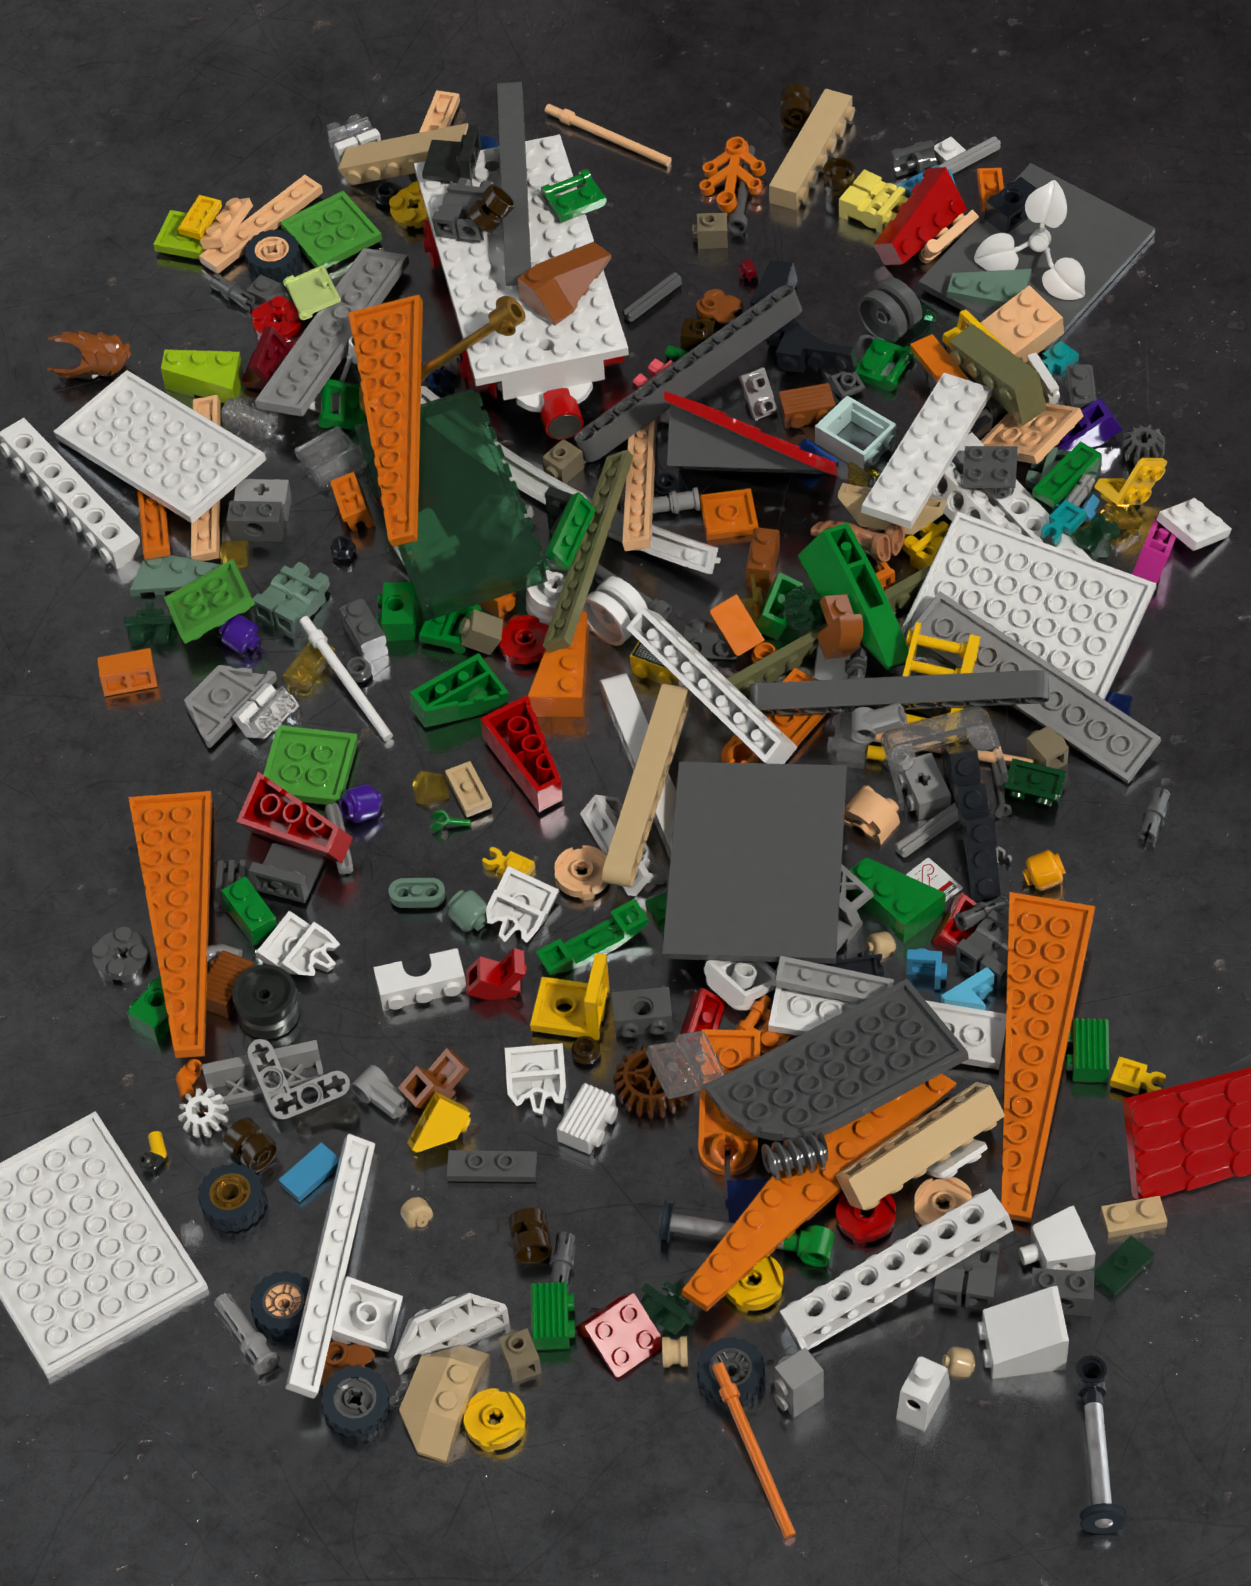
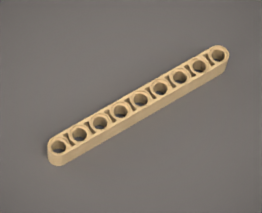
M662 684L604 863L602 872L603 883L630 888L633 886L689 708L691 691L687 687Z

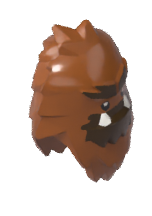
M64 331L61 334L48 337V340L71 343L78 347L82 353L81 363L77 367H47V370L66 379L78 377L85 380H94L98 376L112 377L124 367L131 355L129 350L130 343L123 344L120 337L115 334L109 336L101 332L92 334L85 331Z

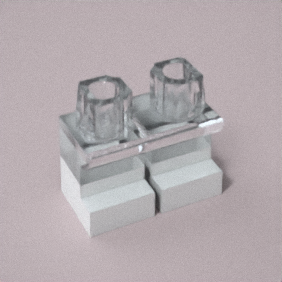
M355 114L349 117L347 120L348 124L340 126L336 122L327 125L330 149L339 165L347 147L381 141L380 133L376 128L373 129L371 127L368 117L361 118L359 114Z
M265 683L250 698L251 701H247L232 718L246 737L266 738L272 731H276L281 726V722L290 713H293L299 707V704L293 695L288 694L284 686L275 690L272 684Z

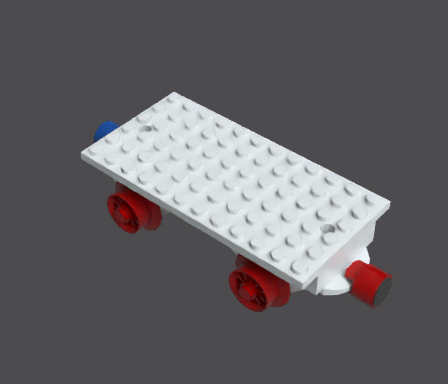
M560 134L525 141L531 268L538 263L594 242L586 214L561 223L541 193V186L546 184L551 186L573 177ZM480 136L481 149L473 174L472 184L479 187L483 181H492L501 188L500 146L494 138ZM425 161L414 163L416 177L428 215V219L423 220L425 238H422L424 252H428L433 269L443 268L462 338H466L489 323L488 315L496 309V300L502 296L515 298L522 306L526 316L525 321L516 326V332L513 335L504 336L494 331L459 354L461 363H457L460 378H464L468 394L472 395L488 391L492 399L496 400L497 386V389L502 392L504 400L516 398L517 405L528 411L541 413L545 430L551 438L561 440L575 436L583 428L584 423L578 404L584 401L592 391V382L604 380L605 367L623 364L624 356L629 355L628 345L604 271L601 272L598 278L592 281L589 291L586 295H582L575 311L554 326L519 300L518 286H506L503 217H501L502 222L492 233L482 231L484 241L461 239L460 236L458 239L436 237L431 218L435 211L439 212L444 195L448 192L449 183L456 184L457 182L424 179L422 171ZM577 186L569 190L563 191L561 193H558L555 196L558 197L560 195L577 189ZM447 224L444 229L452 230L451 224ZM468 226L463 227L465 231L469 230Z

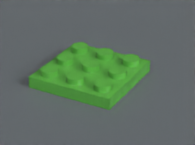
M344 191L280 222L281 229L284 232H289L291 236L296 238L300 251L315 268L322 265L328 268L362 251L363 248H368L382 241L381 232Z
M234 559L229 560L164 597L179 635L185 644L191 640L199 639L207 631L223 625L230 618L246 612L251 606L255 605Z
M277 725L263 775L302 802L324 805L339 804V800L342 798L347 785L358 743V736L353 733Z

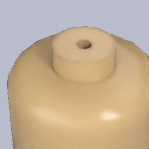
M885 931L870 934L865 943V951H874L875 955L882 954V959L892 956L896 950L894 938Z
M420 1197L407 1200L401 1207L400 1214L405 1224L410 1228L415 1226L425 1227L428 1224V1220L433 1217L431 1207Z
M951 1347L947 1355H943L942 1366L947 1367L948 1374L951 1377H968L974 1371L975 1356L970 1349Z

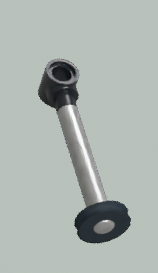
M1089 1355L1084 1356L1078 1361L1074 1385L1078 1395L1084 1400L1093 1505L1083 1509L1079 1516L1082 1520L1080 1522L1081 1528L1094 1534H1108L1120 1531L1126 1527L1128 1523L1126 1518L1127 1511L1122 1506L1112 1504L1102 1402V1397L1106 1394L1107 1366L1101 1358ZM1085 1375H1093L1097 1378L1091 1379L1087 1378Z

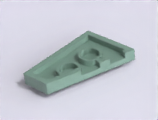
M1032 269L952 273L947 290V298L1000 308L1028 287Z
M173 555L143 559L129 590L131 597H136L146 592H154L155 595H165V591H176L221 565Z

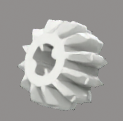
M196 1088L195 1097L186 1094L185 1097L189 1102L187 1104H179V1108L184 1111V1113L178 1116L179 1120L185 1123L183 1129L186 1132L192 1131V1135L196 1138H199L202 1133L206 1138H211L213 1129L218 1133L221 1132L222 1129L219 1123L228 1122V1118L223 1114L229 1111L228 1106L222 1104L224 1098L220 1094L215 1095V1092L209 1088L205 1093L200 1088ZM207 1109L208 1113L204 1112L206 1116L201 1118L199 1114L203 1115L201 1111Z

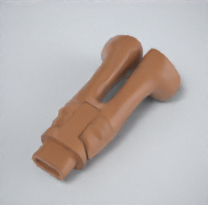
M834 520L819 522L812 527L811 535L817 537L823 530L847 522H835ZM848 522L864 553L870 555L873 559L887 562L891 555L896 556L901 550L905 539L903 526L891 523L884 533H877Z

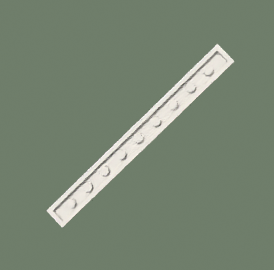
M349 1133L343 1142L285 1389L313 1399L318 1394L375 1148V1143Z

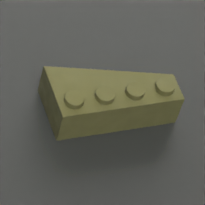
M974 324L949 340L952 360L957 365H960L979 384L987 386L992 390L991 396L1022 426L1047 409L1039 372Z

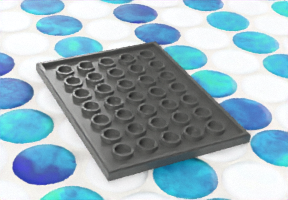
M1030 163L1015 180L1022 177L1037 189L1052 180H1056L1062 188L1067 202V215L1059 227L1051 228L1045 224L1044 227L1051 234V242L1048 247L1050 248V255L1054 265L1059 259L1064 257L1073 258L1081 264L1085 273V295L1080 299L1064 300L1048 293L1042 282L1043 274L1051 269L1048 265L1046 254L1044 251L1036 252L1030 246L1016 252L1019 261L1014 270L1032 269L1029 285L1063 317L1065 333L1155 234V227ZM985 212L919 280L918 285L919 288L961 311L966 309L980 321L985 320L999 308L948 299L947 290L952 273L987 271L975 262V253L985 239L993 234L1002 232L984 219ZM1028 218L1010 231L1008 234L1014 238V247L1029 241L1032 233L1040 228V223L1032 222ZM1061 336L1039 353L1043 354L1045 351L1051 348L1061 338Z
M679 762L662 951L663 959L779 962L780 956L813 963L836 964L847 765Z

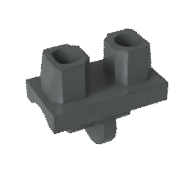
M932 140L921 141L906 148L891 150L894 175L898 177L914 171L921 173L924 172L925 168L937 165L934 142Z

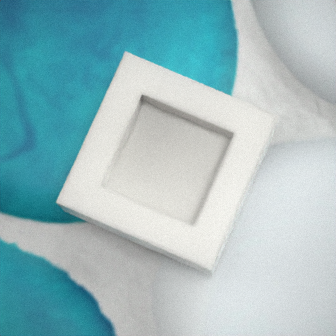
M952 137L936 144L934 148L935 157L940 163L966 151Z

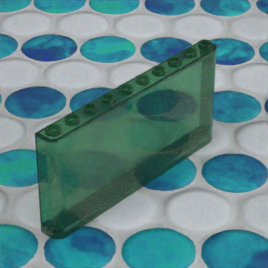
M472 388L421 404L418 538L415 542L398 545L397 547L425 621L548 581L546 570H549L550 567L545 554L540 555L539 551H542L540 540L537 535L532 536V533L535 531L531 518H525L524 514H527L523 499H517V496L520 494L516 481H510L509 479L512 477L508 462H502L505 459L500 444L495 445V442L498 440L493 426L488 428L490 419L487 410H481L480 407L483 406L480 393L479 391L474 393ZM368 422L355 425L354 430L382 504V493L377 479L379 477L378 470L374 462L375 453L371 445Z

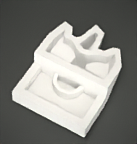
M508 866L497 890H494L486 907L487 923L502 922L499 936L504 942L507 941L514 931L518 930L521 932V938L527 943L546 920L558 896L559 889Z
M288 911L258 949L256 957L266 964L281 967L289 974L314 976V968L329 972L335 967L336 963L326 951H334L340 946V943L329 931L317 923L313 922L310 925L291 911Z
M563 1043L505 1048L507 1094L516 1106L530 1099L534 1114L542 1116L546 1099H553L555 1104H563L566 1089Z

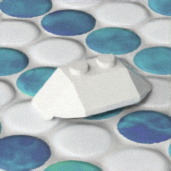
M463 1293L457 1297L451 1296L445 1299L436 1307L417 1312L414 1317L408 1320L394 1355L399 1375L416 1368L421 1356L465 1345L509 1324L506 1305L475 1294Z

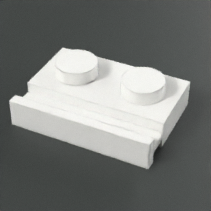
M1036 352L1027 355L1029 363L1026 364L1039 372L1045 403L1058 405L1060 393L1056 381Z

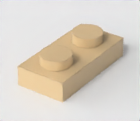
M471 761L445 770L446 779L466 817L492 808V802Z
M1160 1196L1101 1206L1100 1213L1108 1238L1167 1227L1168 1221Z

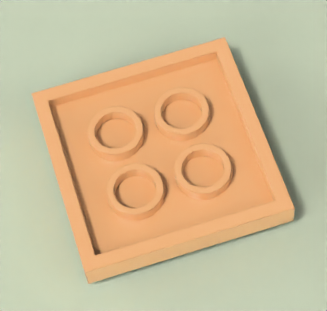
M1045 403L1047 409L1022 426L1008 412L981 442L984 446H1018L1017 461L1038 464L1075 427L1083 417L1081 409L1077 407Z

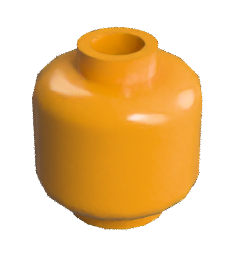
M1045 850L1026 859L1027 869L1022 870L1028 886L1034 884L1038 891H1044L1062 883L1063 875L1066 874L1058 853L1053 854L1050 850Z

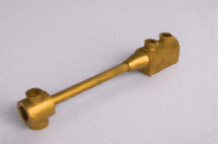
M511 296L498 298L496 300V309L488 315L489 323L421 366V383L430 373L494 331L504 336L513 335L516 332V326L524 322L526 318L522 306ZM360 387L359 403L363 413L366 415L363 400L364 394L362 392V388Z

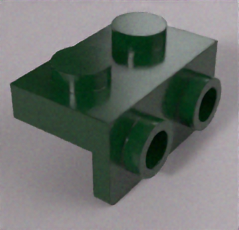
M1012 758L1003 789L1008 793V797L1023 801L1025 797L1035 799V803L1041 806L1051 807L1052 804L1059 805L1067 771Z

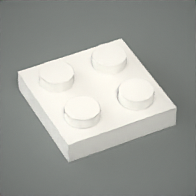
M1196 498L1160 511L1156 519L1193 551L1229 537L1232 530L1220 517L1212 513Z

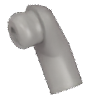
M225 944L208 946L207 966H210L211 961L215 957L218 958L223 950L242 957L243 951Z

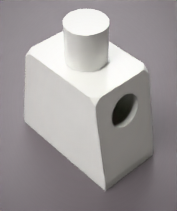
M1074 1206L1068 1207L1034 1224L1031 1227V1244L1018 1248L1019 1257L1023 1265L1039 1261L1044 1269L1083 1271L1094 1268L1096 1253Z
M918 1357L900 1391L896 1420L925 1432L950 1385L948 1369L924 1357ZM917 1402L920 1405V1408L917 1409L912 1406L916 1405Z

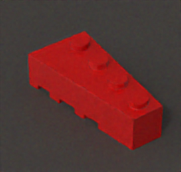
M946 167L926 169L923 173L924 178L911 190L912 195L906 203L901 204L897 216L894 220L889 221L873 245L884 265L904 264L922 249L929 240L936 237L942 229L950 225L961 213L967 210Z
M526 695L482 717L481 727L484 741L538 812L562 801L561 778L552 755L547 748L545 737L538 725V719L531 707L529 696Z
M259 771L236 821L252 833L343 863L353 839L352 836Z

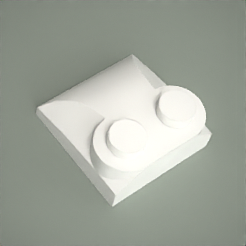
M709 960L704 967L708 986L733 1009L738 1011L749 1010L755 999L776 989V986H774L776 971L766 962Z
M347 1276L343 1282L331 1338L346 1345L353 1342L388 1352L391 1347L403 1296Z

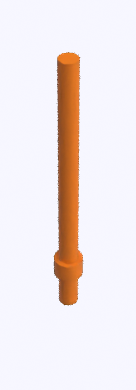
M723 1362L715 1364L712 1369L721 1388L719 1393L723 1403L728 1404L784 1539L791 1538L796 1535V1532L739 1400L741 1395L737 1385L731 1382Z

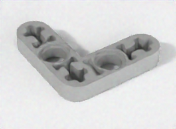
M258 1039L253 1041L247 1048V1059L272 1117L277 1120H287L338 1099L349 1090L350 1080L341 1071L330 1072L290 1089L275 1051L268 1041ZM256 1045H259L261 1049L267 1048L268 1052L264 1055L266 1063L268 1064L272 1060L275 1066L266 1067L261 1072L258 1071L257 1067L263 1064L259 1057L254 1058L252 1056V1053L256 1050ZM275 1072L280 1079L278 1086L275 1088L265 1086L263 1083L265 1073ZM332 1077L344 1081V1084L341 1086V1092L331 1089L325 1092L329 1097L323 1099V1091L317 1084L318 1082L322 1081L323 1087L332 1083ZM308 1087L315 1089L318 1094L316 1102L312 1104L305 1103L301 1098L303 1089ZM295 1092L296 1100L302 1109L296 1110L295 1104L287 1108L288 1114L283 1115L281 1111L276 1112L274 1107L278 1105L277 1100L282 1099L284 1103L291 1101L293 1097L290 1094Z

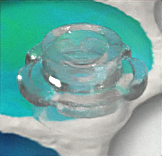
M190 1219L188 1223H181L180 1233L183 1246L197 1248L198 1242L203 1241L201 1224H195L193 1219Z

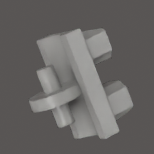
M764 367L739 376L744 390V397L747 400L753 420L778 412Z

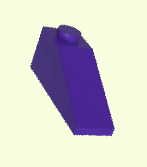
M1099 398L1081 410L1083 417L1054 447H1058V450L1065 449L1071 451L1081 441L1092 448L1103 444L1123 429L1111 409Z

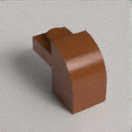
M847 594L824 596L820 600V604L828 626L817 634L825 659L848 657L861 643L863 636L861 614L854 615Z
M446 1048L428 1070L416 1066L398 1088L415 1107L425 1110L435 1091L451 1099L457 1093L453 1088L470 1068L453 1050Z

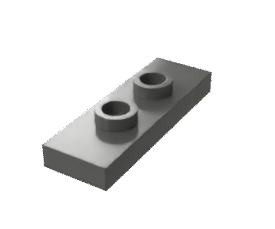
M448 1150L447 1181L536 1182L537 1151Z

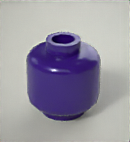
M239 614L227 620L219 630L222 644L239 654L245 653L248 649L253 651L260 641V637L257 636L258 625Z
M368 784L358 785L345 790L342 798L339 800V807L343 817L353 823H360L377 817L382 805L381 794Z

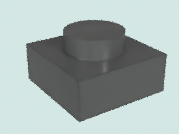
M261 274L246 289V292L255 297V301L262 304L272 300L282 291L281 283Z

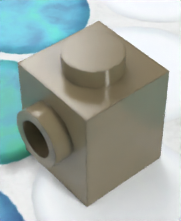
M727 213L697 214V224H692L693 239H698V249L728 248Z
M564 439L542 457L543 471L565 484L584 469L583 451Z
M474 609L468 618H463L460 624L459 633L462 634L461 645L490 655L501 641L503 619Z
M1050 726L1042 730H1036L1027 737L1025 754L1029 759H1034L1035 764L1055 769L1068 764L1069 747L1066 745L1063 736L1060 733H1056Z
M527 1328L521 1331H510L504 1337L498 1338L500 1352L512 1383L542 1373L540 1359Z

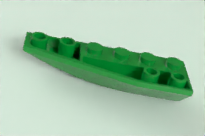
M849 523L823 530L798 554V559L818 597L822 599L824 596L847 594L854 615L861 614L863 636L861 643L887 670L905 665L909 648L906 645L905 638L886 594Z

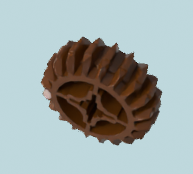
M654 1043L651 1049H647L642 1044L641 1051L639 1052L632 1048L630 1056L623 1055L621 1064H617L615 1068L616 1073L613 1076L614 1092L619 1097L621 1105H626L629 1113L636 1110L639 1118L644 1113H648L650 1119L656 1113H659L663 1118L667 1110L674 1114L676 1106L683 1107L684 1099L690 1096V1089L692 1087L691 1068L687 1066L685 1057H679L677 1049L669 1053L667 1045L662 1049H658ZM653 1075H655V1081H653V1087H651V1081L653 1080Z

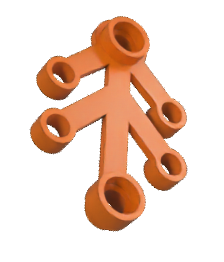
M742 137L730 138L726 142L725 152L714 160L706 162L702 167L704 176L709 178L701 181L699 184L702 195H712L715 192L714 186L726 179L725 190L719 193L716 198L718 208L724 213H732L736 208L735 187L737 177L747 185L749 193L756 195L763 190L761 180L754 178L739 165L740 159L747 163L754 176H762L766 172L765 163L762 160H757L749 153L748 143ZM729 161V165L718 172V167Z

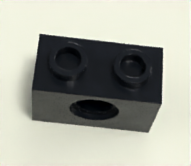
M1022 177L1008 183L1003 190L987 199L984 219L1002 233L1008 234L1028 219L1025 203L1029 195L1037 188Z

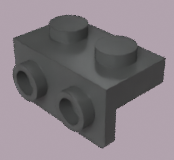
M694 618L691 621H686L684 638L702 656L711 659H737V656L715 622H707L703 618Z

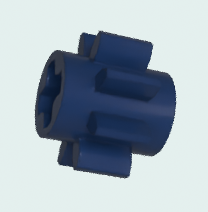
M444 366L440 370L436 369L430 373L425 379L429 385L427 388L440 399L443 396L451 397L455 388H458L454 381L457 375Z

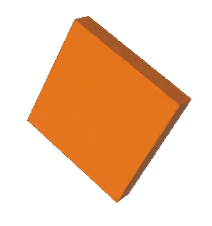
M751 488L699 495L707 541L753 535L754 528H759Z

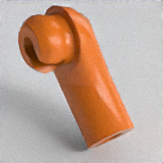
M197 1059L189 1060L176 1075V1083L182 1102H189L185 1097L186 1094L195 1097L192 1085L199 1078L203 1069L202 1063Z

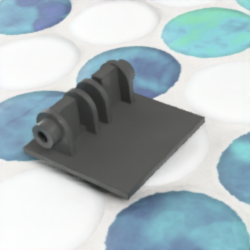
M965 446L962 488H995V493L999 498H1006L1010 494L1011 488L1016 486L1018 446Z
M818 641L813 679L817 681L865 678L869 650L860 643L859 647L848 657L825 659Z

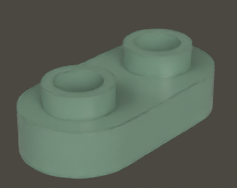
M400 878L393 881L388 890L391 903L399 908L436 907L442 904L446 897L444 884L436 878Z

